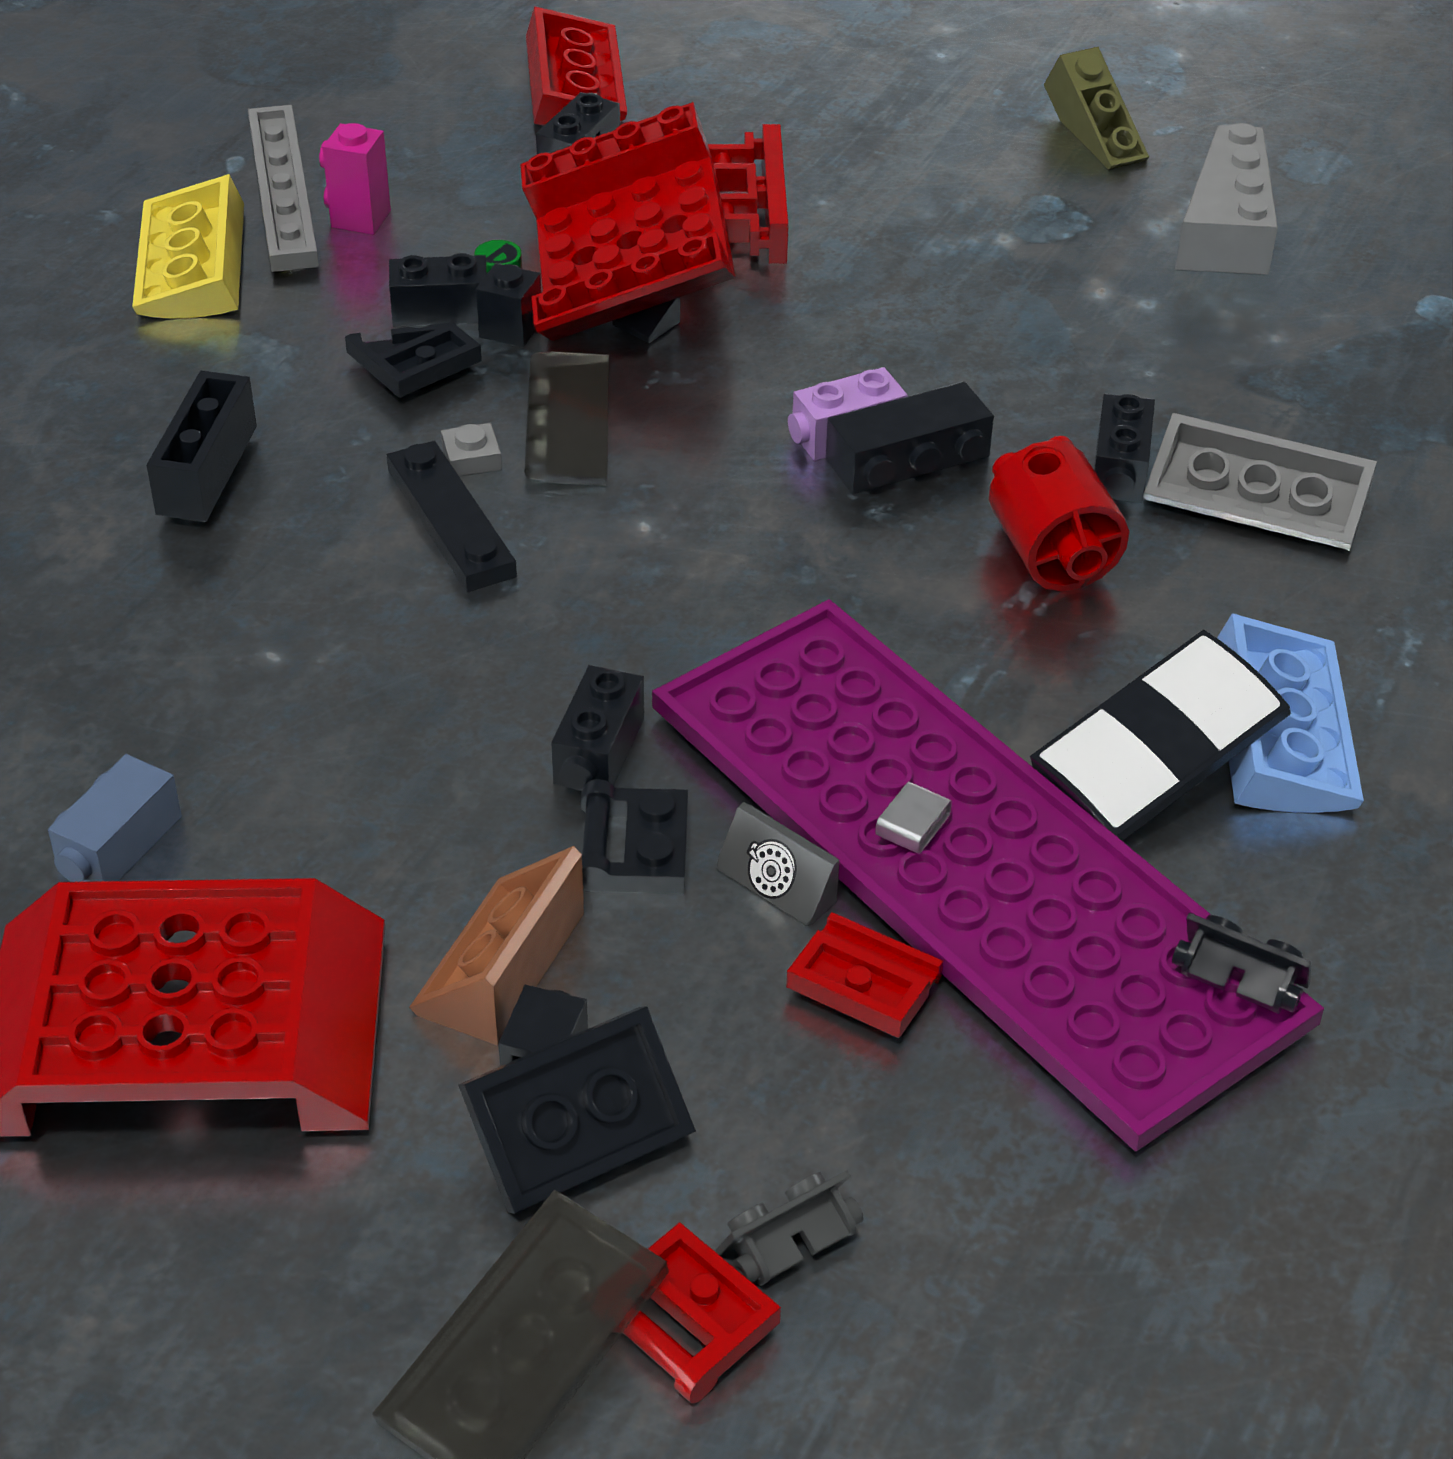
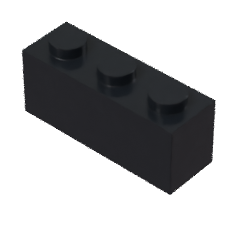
M200 370L146 465L155 515L181 518L183 520L207 521L257 427L250 377Z
M964 381L829 417L827 420L826 460L852 494L860 493L989 457L994 415Z

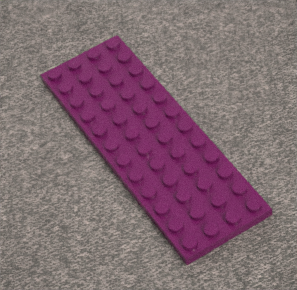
M830 599L652 690V708L775 821L838 858V879L913 948L943 960L942 974L1135 1152L1320 1025L1324 1007L1304 991L1294 1013L1282 1009L1277 1014L1236 996V991L1244 975L1240 972L1233 970L1224 991L1181 974L1182 967L1173 964L1172 958L1181 939L1192 943L1188 941L1186 918L1189 913L1204 919L1211 914ZM907 782L952 800L950 816L920 854L875 834L878 818Z

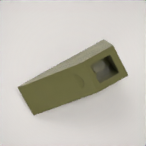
M1099 47L1060 55L1044 83V87L1059 120L1108 170L1147 161L1149 155Z

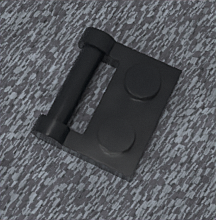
M600 779L585 783L581 790L580 800L581 808L585 812L582 850L583 890L590 892L685 894L688 790L615 788L612 783ZM609 817L627 818L624 863L610 862L606 858Z

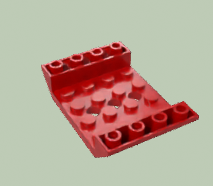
M694 102L683 106H670L662 110L658 115L638 122L630 121L623 123L611 132L594 138H581L569 147L552 153L537 154L529 159V161L520 164L522 189L537 222L543 292L531 297L534 327L537 333L555 341L736 278L717 174Z
M316 878L58 882L10 921L4 930L0 948V1137L31 1136L37 1103L296 1098L301 1131L369 1130L385 920ZM179 931L197 933L193 938L185 942L174 943L168 941L174 933ZM183 980L189 983L178 992L163 993L158 991L169 981ZM174 1031L182 1034L176 1041L168 1045L159 1046L149 1043L161 1032Z

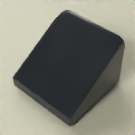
M680 297L613 320V326L650 343L680 323Z

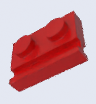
M831 912L827 917V924L823 930H817L787 970L786 987L900 1038L928 998L932 985L934 983L937 984L941 979L943 960Z

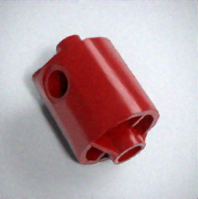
M1060 435L1048 441L1033 443L1016 453H1005L995 461L992 467L994 478L990 483L989 491L990 505L1026 569L1036 583L1045 589L1062 592L1079 589L1103 578L1118 564L1128 545L1130 531L1126 520L1083 452L1076 448L1068 437Z

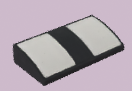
M1203 629L1030 755V759L1034 769L1123 841L1288 717L1291 711L1289 704L1257 670L1234 650Z

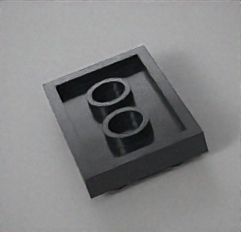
M647 1006L635 1008L458 1084L503 1202L509 1213H517L696 1132Z

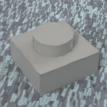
M491 423L479 425L466 424L459 428L441 430L444 455L458 476L502 470L501 452Z

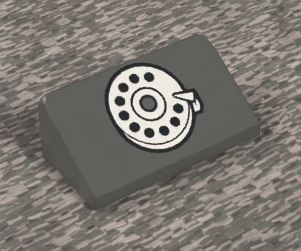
M743 802L738 806L718 856L717 869L802 924L808 926L813 924L837 902L839 859L751 805Z

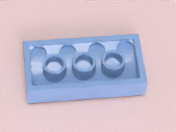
M1232 613L1217 639L1234 650L1257 670L1289 704L1291 711L1288 717L1229 760L1234 803L1258 809L1294 813H1323L1358 809L1364 799L1334 641Z

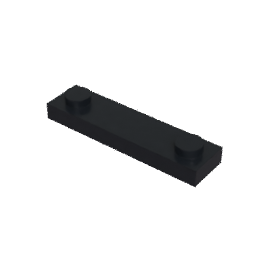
M435 440L423 444H414L406 449L386 454L389 473L467 593L517 577L515 558Z

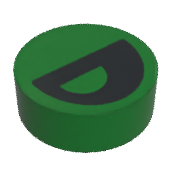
M491 240L480 244L475 249L474 255H486L487 273L495 263L503 265L512 264L522 269L521 249L511 241Z

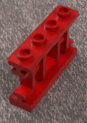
M762 124V138H754L753 132H744V144H707L716 170L720 192H746L720 193L729 243H749L750 256H759V249H767L768 264H787L788 212L781 125ZM754 160H762V176H756ZM757 209H765L766 227H760Z

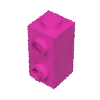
M340 123L329 139L322 143L319 153L320 166L325 169L326 178L324 205L326 208H329L331 228L374 235L391 211L384 131L366 128L358 123Z

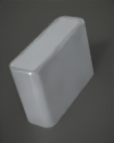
M907 782L878 818L875 834L920 854L950 816L952 800Z

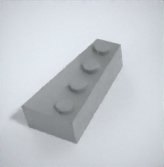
M1248 123L1218 125L1182 223L1175 270L1269 275L1278 225L1263 127H1254Z

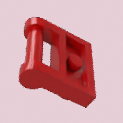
M679 1222L597 1291L590 1302L589 1313L604 1327L615 1326L671 1375L675 1379V1390L690 1403L694 1404L705 1398L715 1386L718 1378L780 1323L781 1307ZM643 1293L647 1294L700 1340L705 1347L693 1356L635 1306L633 1302Z

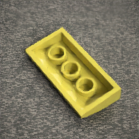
M230 174L144 200L132 305L137 315L186 319L207 317L238 310L244 202Z

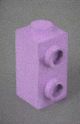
M885 367L867 370L860 374L831 382H822L816 386L793 392V413L788 416L789 432L794 442L801 444L814 461L826 458L827 420L829 417L908 397V395Z

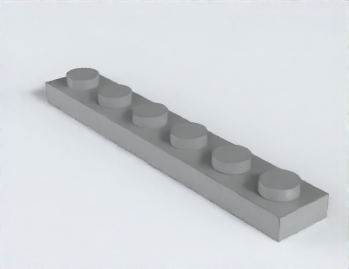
M292 105L248 109L271 272H298L305 268L319 267Z

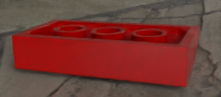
M534 6L526 34L534 124L546 125L580 92L595 93L604 99L620 103V121L625 120L627 106L615 25Z

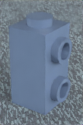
M125 754L107 772L101 774L95 780L93 786L68 810L59 814L54 823L48 828L54 854V863L58 872L71 882L119 881L182 817L174 775L128 754Z

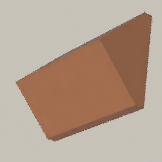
M572 846L499 878L409 1008L418 1017L498 1046L524 985L537 987L584 915L582 854Z

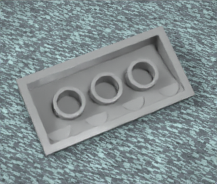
M1172 413L1147 482L1143 499L1350 550L1372 487L1377 461Z

